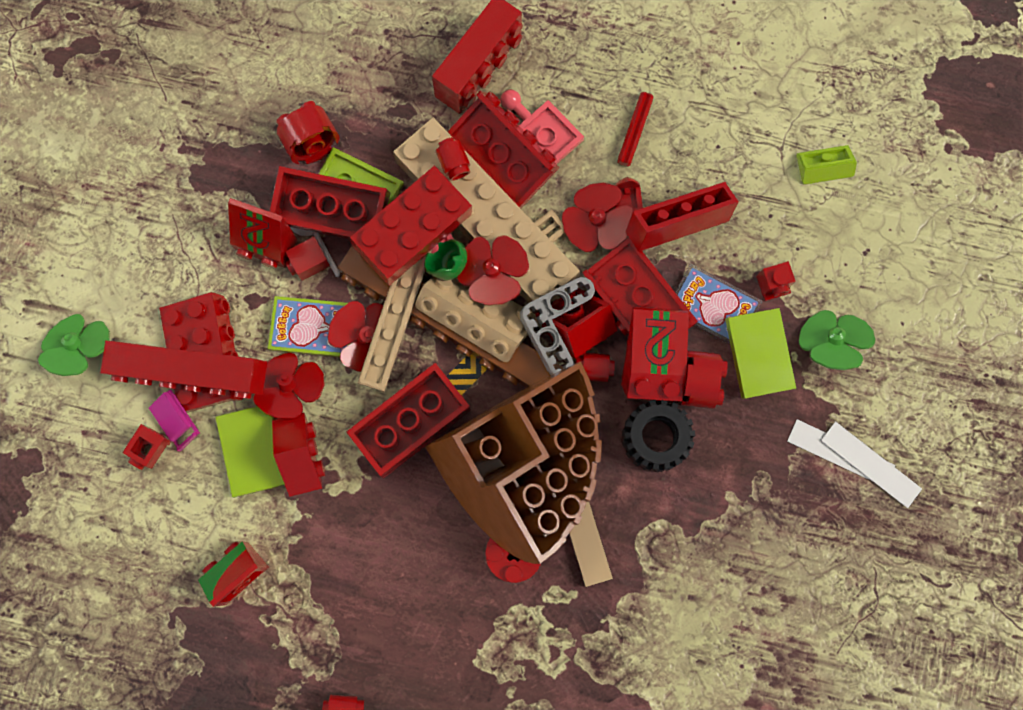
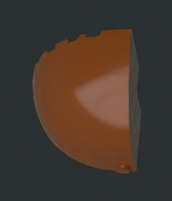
M581 361L516 393L425 446L446 484L476 524L504 550L523 561L533 564H541L567 540L566 537L572 528L581 521L582 517L580 515L586 503L591 500L597 482L594 478L597 463L601 461L602 440H599L597 424L600 423V415L596 414L592 398L595 394Z

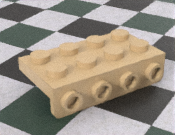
M433 276L423 285L415 303V307L503 362H509L515 350L528 335L520 319V312L523 306L512 300L505 304L490 306L475 302L469 296L470 286L462 285L457 277L453 280L444 281ZM530 310V313L527 315L528 319H534L537 323L535 314Z

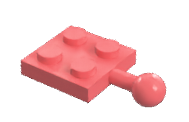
M510 89L501 95L502 107L506 110L514 111L523 120L519 126L524 131L528 129L537 137L538 141L536 144L542 150L544 148L548 149L557 158L556 164L584 141V136L549 100L531 114L521 104V96L517 91Z

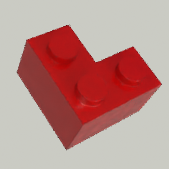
M305 412L295 419L272 420L273 456L289 497L322 489L321 477L326 476L322 460L317 461L316 459L318 450L314 438H317L313 422L308 423Z

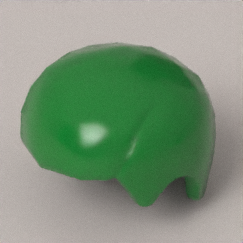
M450 239L444 243L439 242L438 251L435 253L428 252L424 262V268L428 274L444 281L453 280L458 277L467 263V252L464 245L459 241Z

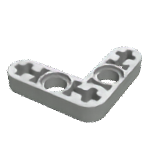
M577 278L528 303L520 312L521 322L550 375L561 371V369L555 370L553 366L556 363L554 355L549 357L546 355V353L555 350L557 347L560 350L555 353L559 361L564 360L566 363L563 369L573 365L572 357L552 320L593 297L595 288L591 280L587 278ZM578 285L586 287L585 297L579 294L570 299L568 294L578 289ZM552 296L562 297L564 300L562 310L552 308L550 304ZM529 308L533 312L538 310L540 314L537 317L539 325L545 322L547 327L539 329L536 333L534 332L533 328L538 327L534 319H528ZM543 332H548L553 336L554 342L549 348L542 346L539 341L540 335Z

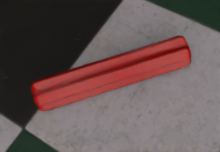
M640 93L618 156L617 163L629 167L632 163L654 96L650 93Z

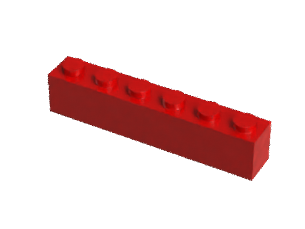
M105 340L100 373L111 375V381L128 383L129 378H135V384L152 386L153 381H160L159 387L176 389L177 384H183L186 391L201 392V388L205 387L209 388V394L226 396V390L234 391V397L251 399L252 394L263 395L268 361Z

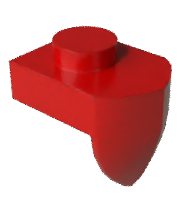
M630 177L619 180L615 186L620 188L622 199L615 208L620 205H628L634 211L642 209L640 183Z

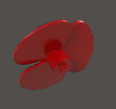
M604 182L589 184L575 193L574 203L576 207H568L564 210L562 214L564 232L571 243L583 252L594 251L598 243L607 250L615 249L627 239L626 228L634 210L628 205H620L612 209L622 199V192L619 187Z
M502 235L494 240L491 255L490 244L486 238H474L465 247L467 263L461 274L457 277L462 285L470 286V298L475 302L488 306L505 304L516 298L520 294L521 286L517 280L507 275L522 277L528 272L529 261L526 251L518 241Z
M351 301L339 309L331 320L327 337L328 342L335 348L346 346L340 353V360L344 366L357 372L362 371L383 309L382 304L372 303L365 311V307L360 302Z
M285 353L272 358L267 362L263 395H254L255 405L266 415L277 419L298 418L303 412V405L297 396L303 402L311 403L320 398L324 389V373L318 364L306 362L295 373L298 366V358L295 354Z

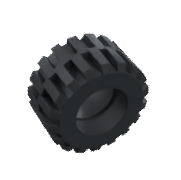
M651 400L646 404L643 403L638 406L626 420L622 430L623 448H626V455L628 458L631 457L633 459V463L637 467L640 465L646 471H667L682 463L689 456V452L695 443L693 442L695 430H692L691 427L693 425L692 419L688 420L686 417L688 413L684 409L682 411L678 409V404L674 402L669 404L666 400H660L659 402ZM661 421L671 429L673 444L667 451L655 452L644 443L642 430L648 422Z

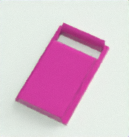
M171 389L164 392L149 407V410L169 440L177 447V451H182L200 434ZM192 427L194 432L184 442L179 444L177 440Z

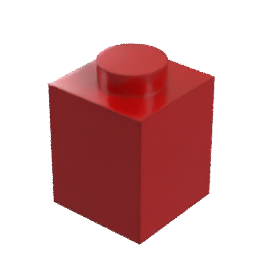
M315 237L285 251L289 258L285 263L292 276L297 274L302 281L330 267Z

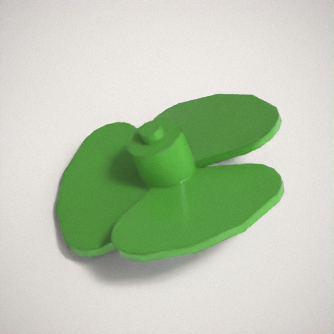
M829 310L820 311L810 317L801 328L799 337L800 347L805 351H811L810 357L815 363L837 370L857 368L863 363L861 353L850 346L858 349H869L875 344L874 331L866 321L854 315H844L837 322L836 315Z
M74 314L61 320L48 332L42 341L41 349L43 352L38 357V362L40 366L52 374L60 376L82 374L88 367L85 356L93 358L104 351L105 340L109 341L110 337L109 329L104 322L95 321L90 323L81 333L85 320L80 314Z

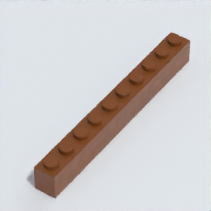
M351 246L338 266V270L342 275L341 279L352 287H355L356 284L365 289L363 293L371 299L378 301L380 298L385 301L390 286L384 282ZM421 282L416 300L420 294L423 285L425 284L424 282ZM414 303L409 320L411 323L421 329L426 326L433 330L434 333L432 335L444 343H447L448 340L457 345L455 349L467 357H470L471 354L480 359L479 364L489 371L493 372L494 369L504 374L502 378L510 384L516 386L519 383L528 388L551 376L537 351L526 344L521 343L509 362H503L424 314L415 307ZM555 363L553 365L555 370H563V367Z

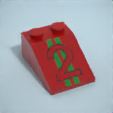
M230 198L228 202L230 244L237 251L236 255L247 260L255 257L262 260L261 263L273 269H276L277 266L286 268L285 261L289 260L285 251L295 246L297 238L284 217Z
M633 307L621 382L627 398L682 401L687 375L688 311Z

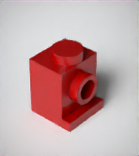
M789 261L764 268L756 276L764 301L791 294L790 287L796 282Z
M140 424L122 453L130 457L128 463L140 470H143L144 467L152 469L167 445L169 446L172 441L150 427ZM151 445L152 448L146 455L144 449L146 446Z

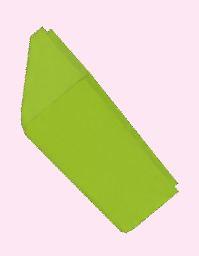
M849 145L797 153L800 175L805 185L849 178L855 175L857 161Z

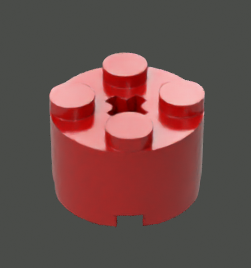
M314 101L305 102L299 109L290 114L281 115L276 121L278 124L277 136L290 159L295 164H299L298 161L303 160L306 164H310L324 158L331 152V145L334 141L338 144L340 139L325 110L321 106L316 105Z
M687 350L688 360L684 398L682 401H679V405L714 409L716 405H722L724 389H720L721 379L727 375V361H723L718 353Z
M491 538L487 543L486 561L488 567L496 577L510 583L523 582L531 578L541 565L529 563L521 559L519 561L515 559L509 561L507 559L509 552L500 547Z

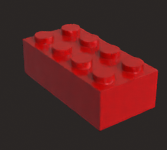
M491 0L432 75L434 95L438 100L459 114L474 103L476 93L480 88H486L492 78L491 74L493 71L503 66L511 48L515 49L521 42L523 37L521 35L523 27L522 11L505 0Z
M434 165L350 237L352 247L384 282L390 286L470 217L472 205Z
M279 166L270 212L283 216L289 227L350 239L353 234L388 205L391 193L387 188Z
M434 363L351 427L346 433L377 473L384 479L470 412L471 409L438 365Z

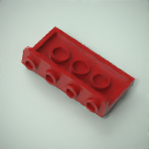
M479 91L476 94L477 100L450 128L448 133L455 140L461 141L464 150L521 209L560 168L555 163L557 158L548 149L544 148L542 150L536 144L538 141L537 137L528 129L524 131L518 125L520 120L511 111L507 110L505 112L499 106L501 100L491 91L488 93Z
M629 237L591 268L585 269L582 272L587 279L591 280L595 291L598 292L602 300L611 305L612 312L619 319L615 324L625 336L629 334L633 307L688 311V330L698 323V320L643 251L638 252Z
M210 292L159 308L166 348L239 357L235 351L233 340L235 332L230 324V305L223 295ZM177 384L176 389H174V395L186 413L228 401L244 399L234 397V391L226 390V396L209 394V388L205 387L201 388V392L184 390L183 384Z

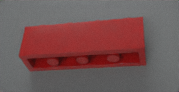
M722 182L633 211L626 228V233L638 252L729 222L739 201L726 182Z

